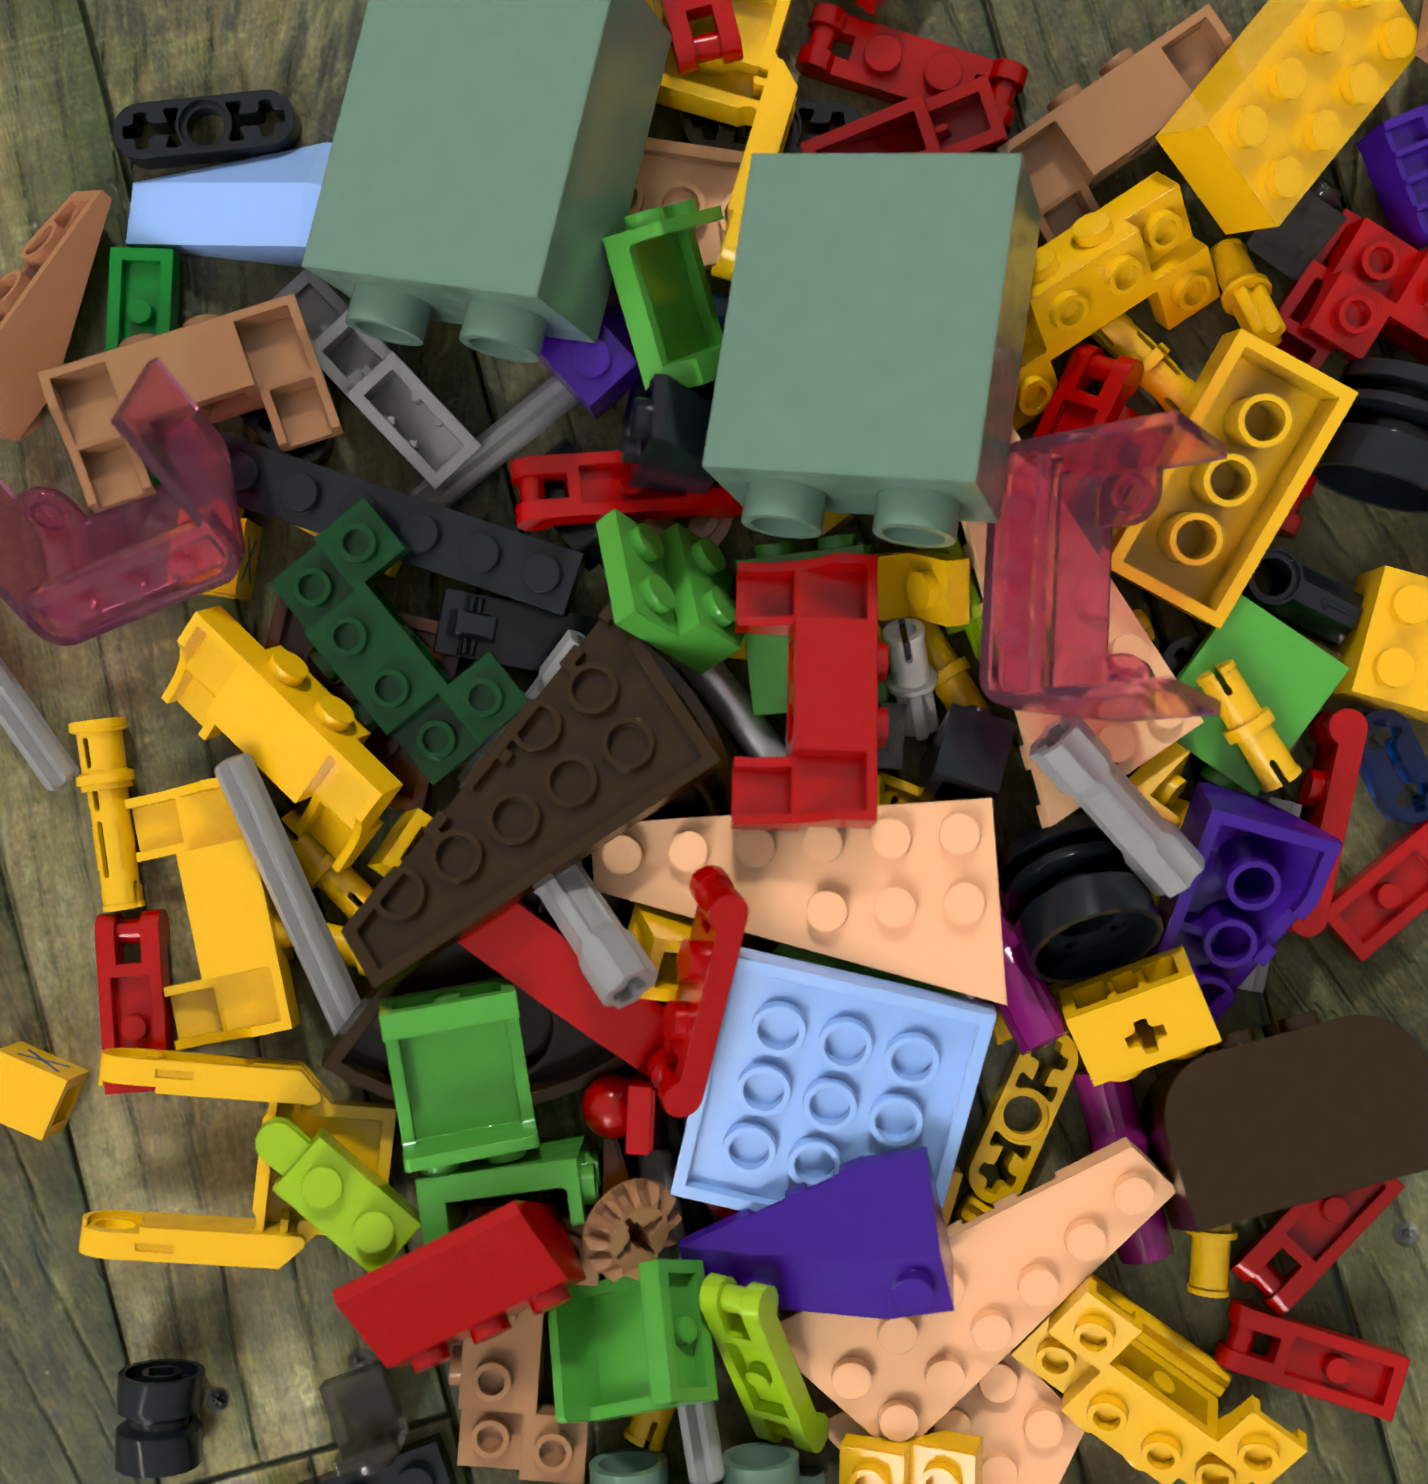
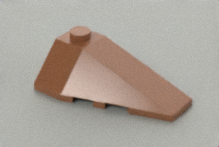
M104 190L73 192L23 247L21 258L26 264L20 270L15 269L0 279V439L19 442L22 437L32 434L41 425L46 416L47 409L44 406L47 402L37 373L63 365L112 198Z

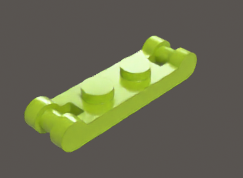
M716 1273L708 1274L700 1289V1308L755 1435L760 1439L779 1443L783 1438L793 1440L797 1449L812 1453L821 1452L826 1444L829 1433L828 1416L815 1410L776 1314L778 1309L777 1289L775 1286L758 1282H751L747 1287L737 1285L733 1277Z

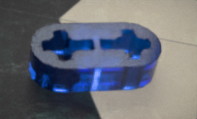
M1376 709L1362 712L1361 714L1365 717L1368 724L1366 739L1374 734L1372 723L1377 728L1388 727L1392 735L1384 741V747L1391 761H1389L1382 748L1370 749L1367 742H1365L1359 774L1375 807L1382 816L1393 822L1419 823L1428 819V759L1410 723L1395 710ZM1395 771H1397L1400 780L1404 784H1416L1418 786L1419 793L1411 798L1414 809L1409 805L1396 804L1394 796L1402 792V786Z

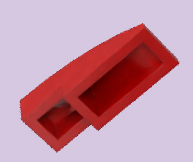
M985 74L927 99H924L921 93L799 144L802 153H995L998 147L1009 140L988 76Z

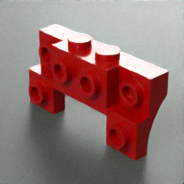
M1367 217L1350 223L1329 258V266L1323 285L1299 330L1306 335L1313 333L1346 354L1344 359L1348 362L1355 359H1363L1379 334L1428 365V248L1418 251Z
M837 552L798 561L738 562L736 569L735 633L788 636L786 757L734 756L732 761L730 829L797 832L802 826L871 829L877 822V748L886 747L889 729L887 708L877 707V682L885 683L889 664L887 642H878V555Z

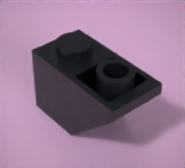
M654 373L644 398H634L630 423H624L621 430L620 463L630 464L629 487L707 494L715 481L702 467L712 402L668 374Z
M952 702L922 757L919 767V798L929 802L992 798V801H994L1000 791L1016 723L999 718L994 712L981 706H962Z

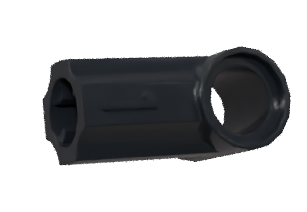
M1279 547L1268 548L1259 564L1262 563L1267 566L1273 575V585L1270 592L1266 595L1258 589L1255 584L1254 571L1241 593L1274 617L1331 646L1341 645L1344 638L1354 630L1363 612V595L1303 566L1298 558L1289 550Z

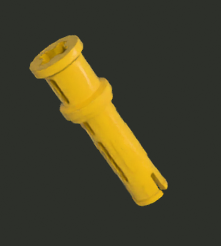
M127 716L86 720L68 724L69 733L76 735L81 767V774L75 777L76 787H80L81 793L87 792L91 813L103 912L128 910L146 905L140 881L139 862H137L135 854L137 853L131 810L126 809L125 799H130L128 787L134 786L133 780L136 779L135 770L128 768L123 737V729L129 726Z

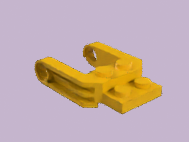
M655 0L652 10L667 28L660 0ZM731 0L743 49L744 59L724 65L720 58L698 64V72L679 76L670 44L656 100L657 104L732 126H752L728 205L727 225L716 265H712L711 276L732 281L752 153H783L795 114L798 86L784 60L780 59L777 55L793 0ZM712 16L688 21L692 37L715 31Z
M108 1048L101 1052L98 1086H103L105 1083L110 1082L156 1087L155 1094L268 1102L269 1107L263 1116L262 1125L273 1117H285L295 1123L311 1138L323 1127L389 1184L397 1112L396 1104L332 1100V1093L305 1061L144 1048ZM258 1155L252 1208L255 1218L118 1209L96 1210L85 1213L82 1216L78 1250L86 1256L101 1259L280 1269L304 1249L305 1244L313 1237L324 1234L273 1191L275 1180L279 1173Z

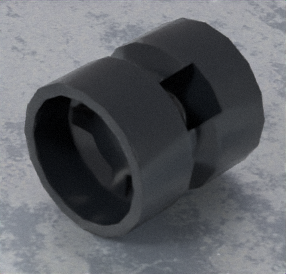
M163 1358L136 1362L123 1367L118 1372V1414L126 1418V1420L116 1427L114 1459L116 1471L125 1476L154 1479L183 1474L198 1467L202 1461L203 1423L201 1419L193 1415L200 1411V1404L204 1400V1365L192 1360Z

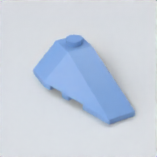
M325 142L133 182L125 244L132 248L174 249L180 254L302 267L332 143Z

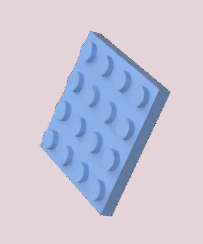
M741 947L703 1100L700 1107L687 1118L670 1195L739 1211L744 1209L759 1211L785 1199V1190L803 1182L808 1187H811L839 1174L840 1165L859 1156L927 1147L941 1209H943L997 1017L995 1005Z

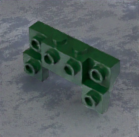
M363 497L313 538L316 545L269 584L307 629L303 633L315 646L309 652L315 665L332 682L335 683L341 678L356 698L350 703V706L363 724L374 733L382 729L386 735H393L433 786L440 785L471 760L494 736L511 723L530 697L524 694L498 662L499 659L490 651L456 679H453L380 588L372 585L410 550L374 509L373 504Z

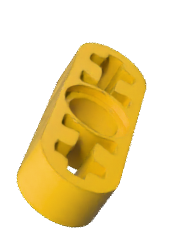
M1067 1034L1057 1039L1055 1043V1050L1062 1055L1060 1064L1058 1066L1047 1064L1039 1079L1044 1086L1051 1087L1048 1095L1045 1097L1033 1086L1017 1082L1022 1072L1033 1080L1039 1067V1061L1031 1053L1022 1055L1017 1045L965 1160L964 1172L966 1180L974 1193L985 1202L993 1204L1014 1192L1018 1196L1027 1182L1078 1066L1079 1056L1077 1047ZM1019 1096L1032 1098L1038 1106V1118L1035 1124L1024 1131H1015L1008 1128L1003 1116L1007 1103ZM998 1131L1009 1142L1025 1147L1021 1154H1017L1014 1149L1009 1147L1003 1161L1004 1167L1011 1173L1007 1182L996 1179L992 1187H987V1179L979 1169L983 1162L994 1165L998 1160L1003 1147L998 1141L991 1140L994 1132Z

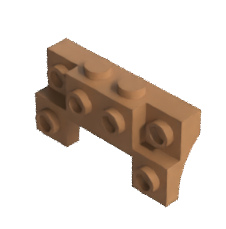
M1209 3L1136 54L1131 47L1116 54L1099 70L1101 77L1086 88L1082 89L1079 83H1075L1062 91L1048 104V114L996 149L995 153H1022L1041 213L1038 237L1040 247L1071 228L1080 217L1100 209L1091 190L1159 144L1155 138L1156 135L1233 44L1231 34Z
M294 293L221 316L216 314L198 315L187 320L182 328L157 336L150 333L137 334L123 340L118 348L37 373L49 411L68 450L87 505L94 513L158 493L143 449L144 445L265 407L282 453L344 434L301 308Z
M480 1198L476 1204L475 1220L517 1199ZM559 1210L587 1278L575 1285L598 1286L600 1273L596 1272L588 1264L583 1254L582 1234L585 1225L571 1226L569 1211ZM531 1307L508 1317L512 1328L507 1332L474 1345L471 1336L463 1340V1345H453V1357L450 1359L449 1385L460 1386L458 1409H461L457 1465L519 1470V1480L584 1484L587 1466L589 1422L560 1424L556 1421L555 1406L540 1403L543 1394L548 1313L544 1312L534 1315Z

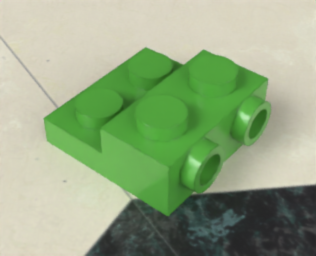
M615 508L596 521L615 625L700 674L705 673L742 649L741 642L744 634L735 633V604L729 596L732 578L724 570L726 562L721 550L711 539L707 537L700 538L678 522L658 535L649 525L645 523L639 524Z

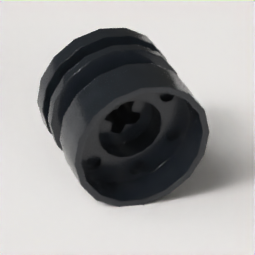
M1370 357L1352 360L1343 367L1339 382L1359 393L1311 475L1317 479L1316 482L1321 486L1363 504L1392 511L1428 513V366L1387 358Z
M1087 813L1066 816L1055 825L1042 829L1041 825H1038L1013 840L999 855L997 861L998 882L1005 895L1004 898L1012 917L1018 920L1015 929L1033 976L1050 983L1070 984L1082 982L1134 963L1143 958L1158 944L1163 934L1164 926L1150 890L1128 867L1122 852Z

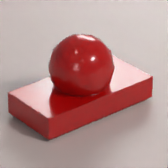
M637 1070L632 1080L624 1076L612 1074L601 1076L591 1082L585 1090L581 1102L582 1116L589 1129L596 1135L607 1139L626 1137L625 1154L649 1155L650 1151H653L662 1127L663 1110L662 1102L658 1096V1089L654 1087L651 1079Z

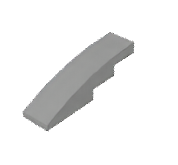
M304 269L273 299L292 293L295 294L321 369L437 491L482 448V445L382 340L365 335L345 323L349 306L324 280Z

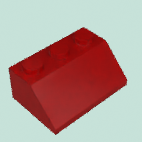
M514 1200L331 1291L336 1306L386 1368L412 1365L414 1373L418 1374L451 1359L453 1355L449 1346L471 1336L474 1345L507 1332L512 1328L508 1317L531 1307L533 1314L539 1315L566 1303L571 1299L568 1288L587 1278L557 1204Z

